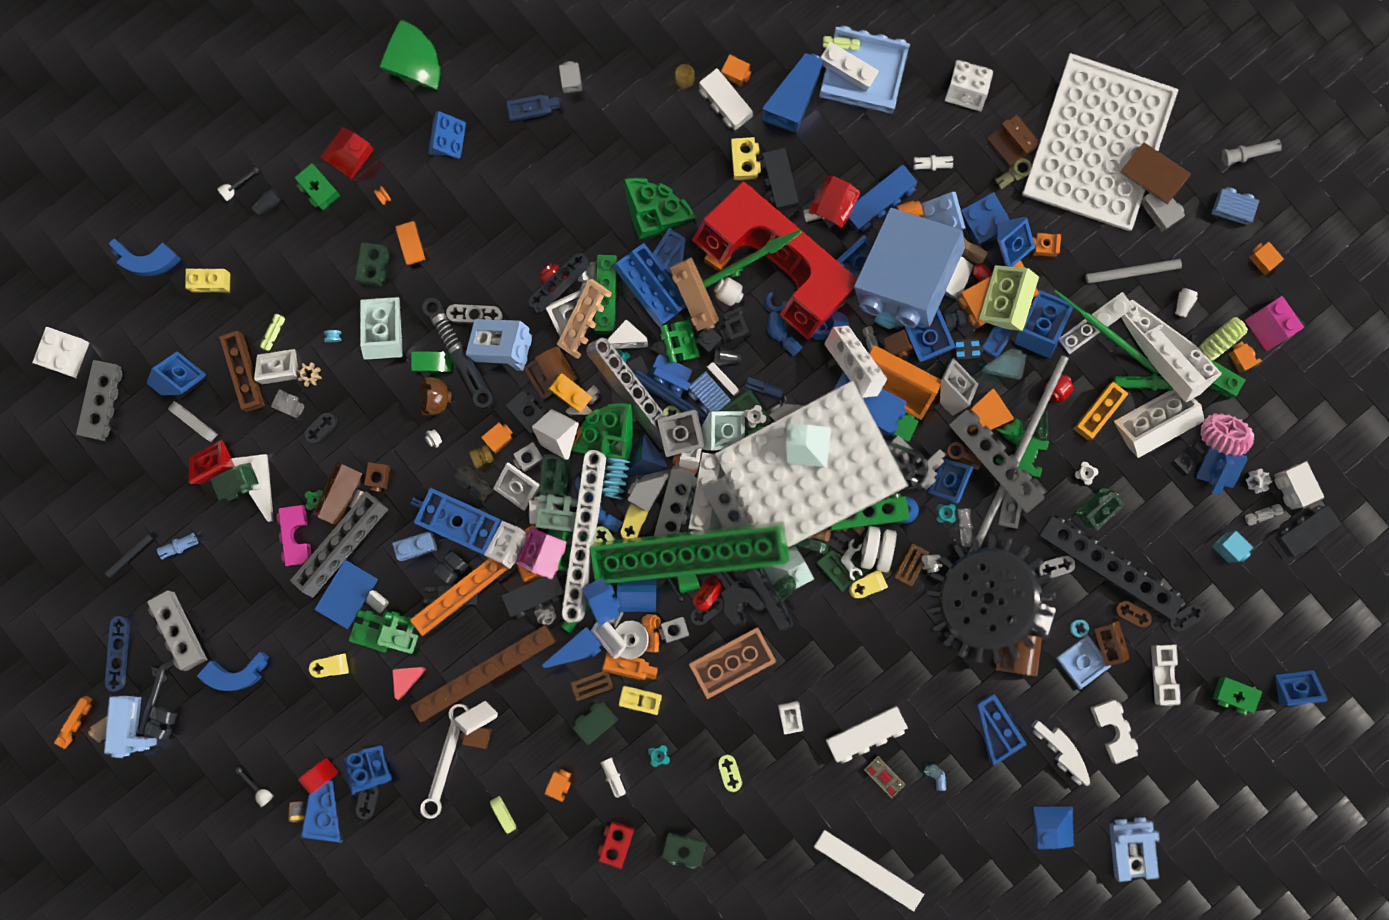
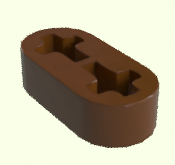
M1122 601L1115 606V613L1119 618L1137 627H1147L1151 623L1150 613L1130 602ZM1127 605V610L1132 612L1131 615L1128 613L1122 615L1120 607ZM1135 614L1139 616L1144 614L1146 622L1139 623L1140 620L1134 617Z

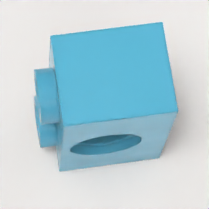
M1237 531L1225 533L1212 546L1228 563L1240 560L1243 562L1250 556L1249 551L1253 548Z

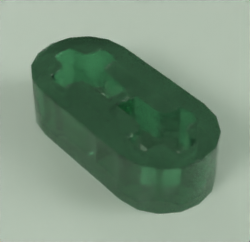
M809 538L794 544L795 546L827 554L829 544Z
M790 575L781 577L773 585L775 591L779 593L778 596L782 602L796 589V581Z

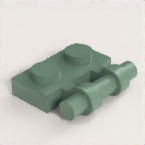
M548 494V496L540 495L539 503H546V509L538 508L536 528L574 532L576 512H570V506L577 507L578 499H571L570 496H565V498L554 497V494ZM553 504L564 505L563 511L552 510Z

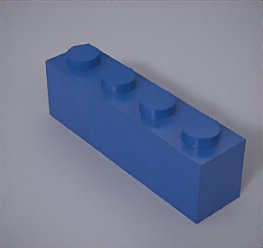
M904 165L900 166L855 203L847 222L857 233L860 230L864 232L872 225L871 221L875 218L879 220L886 214V209L890 206L892 208L896 207L901 202V197L911 195L916 190L914 187L917 181Z

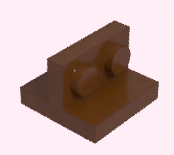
M1017 115L1011 120L1007 119L1003 122L1000 128L986 139L1009 168L1015 165L1019 159L1027 156L1040 144Z

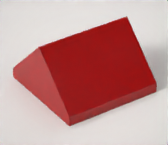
M222 440L190 457V484H204L235 467Z

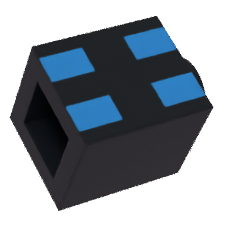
M979 339L955 340L954 342L956 346L954 349V359L957 362L976 361L980 358V355H983L982 344H979Z

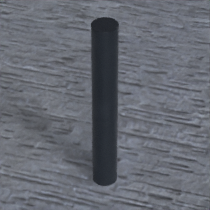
M149 533L146 534L114 563L105 574L111 578L143 549L153 537Z

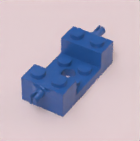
M432 488L429 489L424 502L415 497L412 499L415 502L411 501V505L420 508L414 521L415 524L483 555L502 520ZM455 516H461L463 519V523L459 527H455L452 523Z

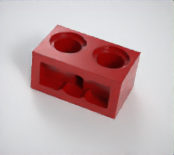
M613 821L611 826L607 825L603 835L607 837L605 845H600L597 854L601 856L599 861L622 869L634 828ZM621 830L624 837L617 840L613 837V832ZM615 849L617 851V857L613 859L609 858L607 856V850Z

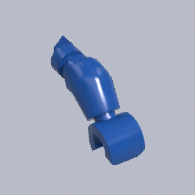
M770 292L764 300V308L770 313L768 314L767 331L773 340L781 341L783 343L782 346L795 356L803 347L793 336L790 337L788 335L789 332L785 329L786 326L784 325L783 318L779 315L786 306L787 301H782L779 307L772 305L771 299L774 295L773 292Z
M580 476L575 482V491L578 495L581 482ZM589 493L586 497L588 503L593 500L592 493ZM600 506L597 523L601 522L603 527L617 533L623 522L610 514L607 516ZM587 512L584 514V516L588 520H590V513Z

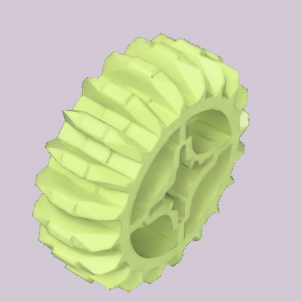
M1238 317L1232 318L1209 336L1198 348L1212 361L1242 338L1248 329Z

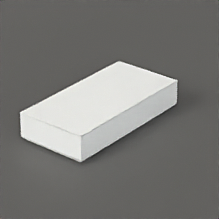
M711 363L708 366L710 371L734 396L739 392V389L715 363Z
M596 622L591 629L594 636L614 659L618 658L627 646L625 641L608 622L601 626Z
M484 701L456 717L454 723L467 735L497 718V712Z

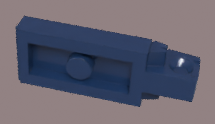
M544 95L506 102L510 122L552 113V109L560 108L558 97L549 99V96Z

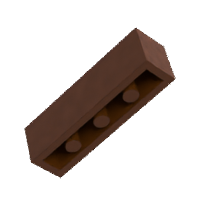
M239 331L219 336L241 409L248 412L264 407L265 404L258 382L254 378L255 371L244 335Z

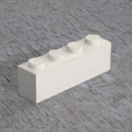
M894 706L826 739L835 760L845 763L851 760V755L857 752L861 755L869 751V747L874 744L880 746L886 743V738L892 735L896 738L904 734L907 726L898 708Z

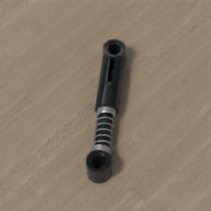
M435 298L426 299L422 304L423 312L436 326V330H439L438 334L441 335V339H444L443 343L446 344V348H449L448 352L450 354L448 356L472 397L473 402L480 409H489L494 403L493 395L473 360L466 355V347H462L461 342L457 341L456 333L452 332L451 324L447 323L448 320H446L443 305ZM431 305H437L436 312L430 313L428 311ZM469 375H472V376H473V378H474L476 384H477L478 387H479L478 390H476V388H475L474 384L472 383V381H471ZM481 395H488V401L480 404L479 397Z

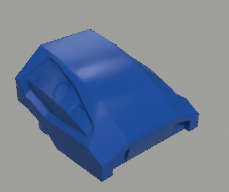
M382 746L364 749L349 755L347 758H343L345 774L352 795L358 791L372 788L391 780Z

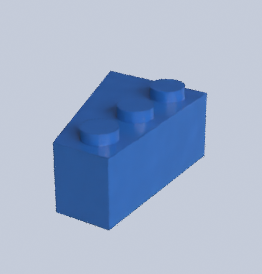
M989 694L975 703L990 764L996 765L1026 745V742L995 694Z

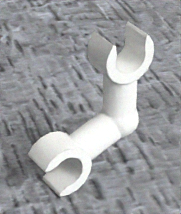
M853 539L849 542L848 550L841 558V562L848 569L849 578L855 581L852 575L853 571H857L860 576H862V571L855 568L851 558L855 552L861 549L862 544L857 549H854L852 547Z

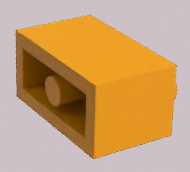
M562 373L558 375L548 388L578 413H581L592 398Z

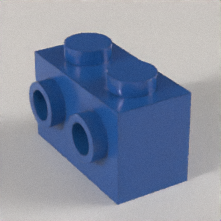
M603 578L581 588L599 626L620 616L617 609L620 605L616 597H612L615 593L610 583L606 585Z

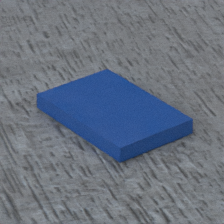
M345 560L315 610L349 629L358 611L364 605L369 592L373 590L379 579Z

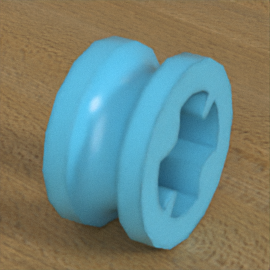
M324 331V335H326V338H324L325 342H341L339 337L341 331Z
M1075 620L1070 625V631L1076 637H1084L1089 631V626L1084 620ZM1081 623L1083 624L1082 628L1084 631L1078 634L1075 625H1080Z

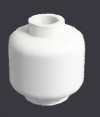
M729 277L719 280L714 289L716 298L729 306L735 302L739 303L744 295L742 293V285Z

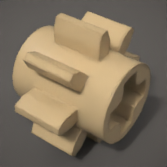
M310 363V366L302 364L303 368L297 370L301 375L298 381L305 380L304 385L307 387L309 383L316 386L317 379H322L318 375L321 369H314L313 363ZM308 371L312 372L310 379L307 377Z

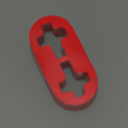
M717 577L707 579L693 597L692 602L699 611L707 610L722 592L723 584Z

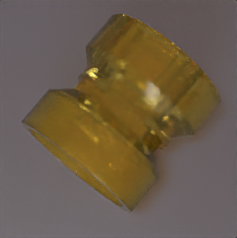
M686 64L679 66L675 73L676 83L681 88L691 87L694 83L693 68Z
M487 444L482 445L478 450L473 449L469 451L476 469L482 467L486 462H494L493 455Z

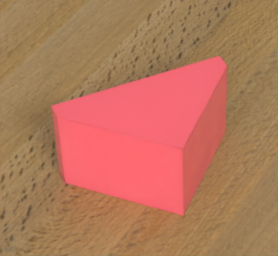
M424 667L394 669L395 698L397 700L401 699L426 669Z

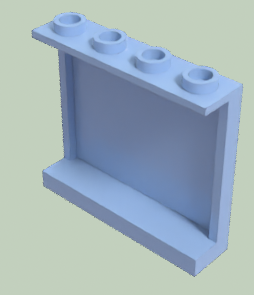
M846 26L836 27L834 37L860 40L859 50L856 51L849 48L845 51L877 69L879 72L870 88L864 91L826 68L820 97L893 114L910 44L902 39L891 40L884 35H870L869 32L863 30L853 31Z

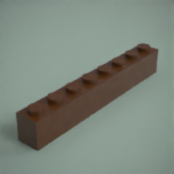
M545 625L411 705V708L420 723L424 722L557 641L548 626Z

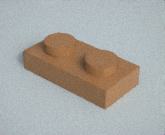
M964 238L965 249L962 256L976 264H982L988 252L978 245L967 242Z

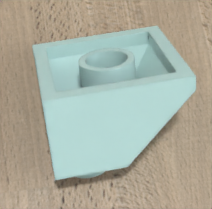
M745 411L709 412L702 425L704 443L702 450H723L744 439Z
M788 424L786 441L787 463L827 467L830 428Z
M796 546L788 549L790 560L785 565L763 567L779 597L814 580Z

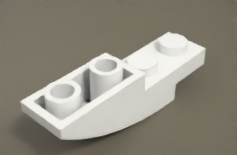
M1122 292L1092 315L1108 327L1134 308V306ZM1085 319L1060 337L1059 341L1068 353L1071 354L1100 333V331Z
M1035 720L1031 725L1034 729L1033 733L1041 740L1043 738L1049 742L1047 746L1055 753L1059 751L1055 757L1058 761L1057 766L1064 772L1068 770L1073 774L1071 778L1077 784L1088 786L1090 781L1085 764L1068 737L1059 728H1054L1051 732L1040 721Z

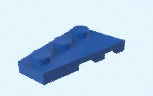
M331 780L312 795L309 793L301 837L341 843L333 783Z

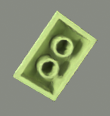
M995 265L979 320L1005 329L1023 331L1039 277L1028 268Z

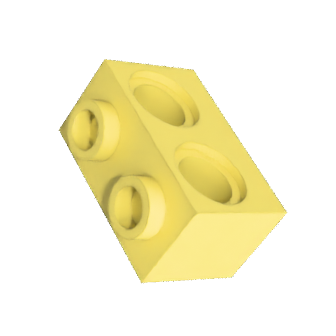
M754 137L731 139L734 181L757 179V173H761L760 161L756 162V155L759 154L758 143H755ZM747 146L750 148V152L742 153L740 148ZM750 165L752 170L745 172L742 170V166Z
M186 269V288L191 292H230V273L225 269Z
M624 686L619 706L657 715L662 695Z

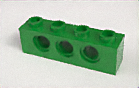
M597 255L596 282L612 294L610 297L604 295L600 303L604 310L603 312L597 310L595 313V334L612 335L615 332L617 271L613 265L618 262L617 255Z
M901 494L889 495V499H881L868 506L873 510L871 517L864 516L862 509L854 513L853 519H843L831 525L830 531L908 521L909 514L906 496L901 497ZM884 504H889L892 507L891 514L883 513L882 506Z

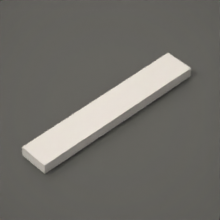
M826 830L823 831L814 845L815 848L913 911L924 896L922 892Z

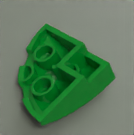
M401 20L389 42L380 68L383 72L399 76L403 80L435 90L438 89L440 67L434 47L419 29Z
M642 178L624 180L628 207L638 239L651 237L666 232L669 228L674 229L695 220L696 217L690 206L684 199L680 200L675 196L671 188L661 183L658 185L649 183L647 179Z
M609 404L606 407L594 410L585 417L586 420L580 426L583 432L571 451L586 454L590 450L602 452L605 457L629 460L631 458L633 435L631 404Z

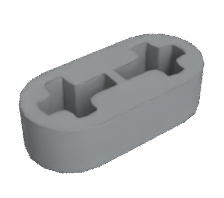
M1070 556L1048 560L1038 567V573L1040 576L1047 574L1043 573V569H1045L1047 564V567H1055V570L1049 572L1052 578L1067 574L1074 570L1075 561ZM1064 559L1066 562H1070L1068 570L1065 567H1058L1059 564L1064 563Z

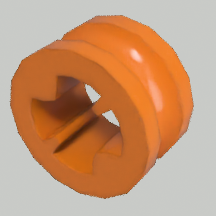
M382 186L380 190L374 191L383 205H385L386 201H391Z

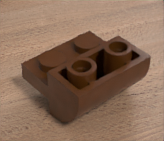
M559 347L545 351L535 357V360L524 366V370L542 400L554 394L548 388L559 374L562 373L572 382L577 380L576 375Z
M1027 635L1035 645L1033 649L1025 646L1022 640L1015 644L1019 652L1018 659H1014L1010 655L1008 648L1001 649L1002 661L1001 664L996 665V670L1037 676L1042 638Z

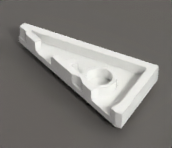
M267 455L231 458L235 465L233 467L265 519L268 522L274 521Z

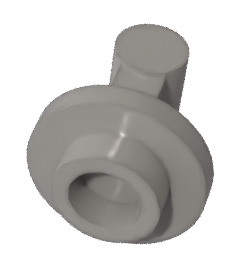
M924 555L922 557L924 563L923 570H927L928 573L939 572V568L942 567L940 555Z
M553 604L534 611L540 624L548 625L556 619Z

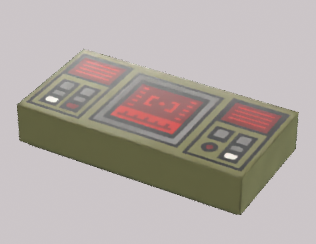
M878 756L864 769L891 798L905 786V783Z

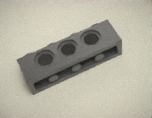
M93 360L76 435L105 441V437L109 435L110 427L108 424L114 413L112 406L118 396L117 384L122 378L120 366ZM108 378V384L103 387V379ZM103 396L104 402L99 406L98 399ZM96 415H99V422L97 424H94V417Z
M673 466L654 536L682 533L680 532L681 525L686 524L688 514H685L686 506L690 507L693 496L690 495L691 488L695 489L698 480L695 477L696 471ZM677 485H683V486H685L686 492H685V493H679V492H677L676 486H677ZM678 503L681 506V510L673 511L671 504ZM672 521L676 524V528L670 530L667 528L666 523Z
M725 475L702 488L723 528L754 523L752 516L749 512L746 513L743 508V499L735 493V485L731 478L728 479ZM721 494H727L730 499L729 502L722 501ZM730 511H736L739 518H731Z

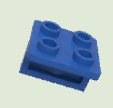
M436 112L428 154L433 156L449 155L456 159L460 158L466 123L445 113Z
M659 354L648 376L681 397L682 392L688 391L691 383L687 381L692 370L677 362L670 364L668 358ZM644 387V388L646 389V391H648V392H650V393H652V394H655V393H653L652 391H650L649 389H647L646 387Z
M1210 447L1199 468L1197 478L1208 481L1209 485H1211L1212 493L1220 495L1224 486L1230 488L1235 486L1247 461V456L1235 455L1233 457L1230 454L1226 456L1224 453H1219V451L1212 450V447Z

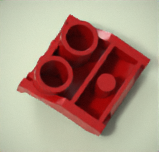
M826 176L824 184L808 212L811 215L820 216L842 229L852 213L860 192L848 182L835 176Z

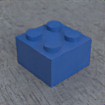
M995 193L961 210L966 231L974 245L978 246L998 237V222L1010 220Z

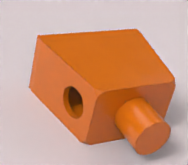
M994 388L969 410L970 413L974 411L980 417L978 422L983 427L987 425L990 430L1014 419ZM977 426L969 427L968 431H974L977 429Z

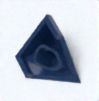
M644 435L634 444L631 458L628 460L631 463L626 465L629 470L624 471V474L648 475L662 471L668 466L647 435Z

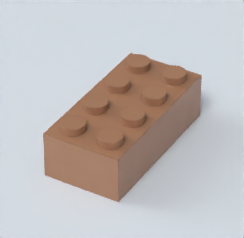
M757 627L689 665L704 694L709 699L772 665L776 660Z

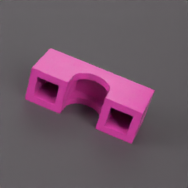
M306 506L279 508L277 522L278 525H281L279 540L283 544L284 549L281 552L282 562L285 563V566L304 565L312 555L310 544H298L294 539V533L297 528L308 525Z

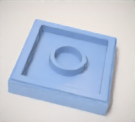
M1088 635L1056 657L1079 689H1082L1111 667V665L1105 666L1102 653Z

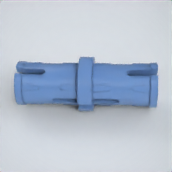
M191 533L157 548V552L163 560L175 553L180 554L184 549L197 545L198 540L195 534Z

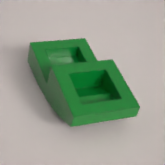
M411 352L412 372H452V362L448 356L450 353Z

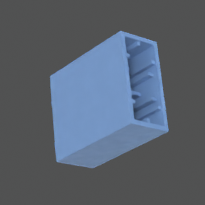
M890 208L854 286L860 308L875 316H880L882 311L896 315L895 319L900 324L910 328L917 327L918 323L930 326L965 249L963 231Z

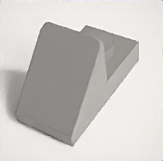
M593 385L586 392L592 397L587 405L589 403L592 405L599 399L598 395L600 392ZM586 405L581 413H578L572 407H569L566 413L569 416L587 417L592 411Z

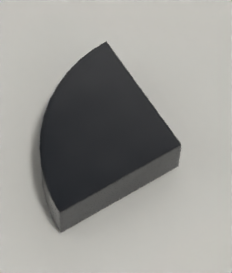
M671 339L672 345H673V347H674V345H675V340H672V339ZM664 340L656 342L650 348V350L666 357Z

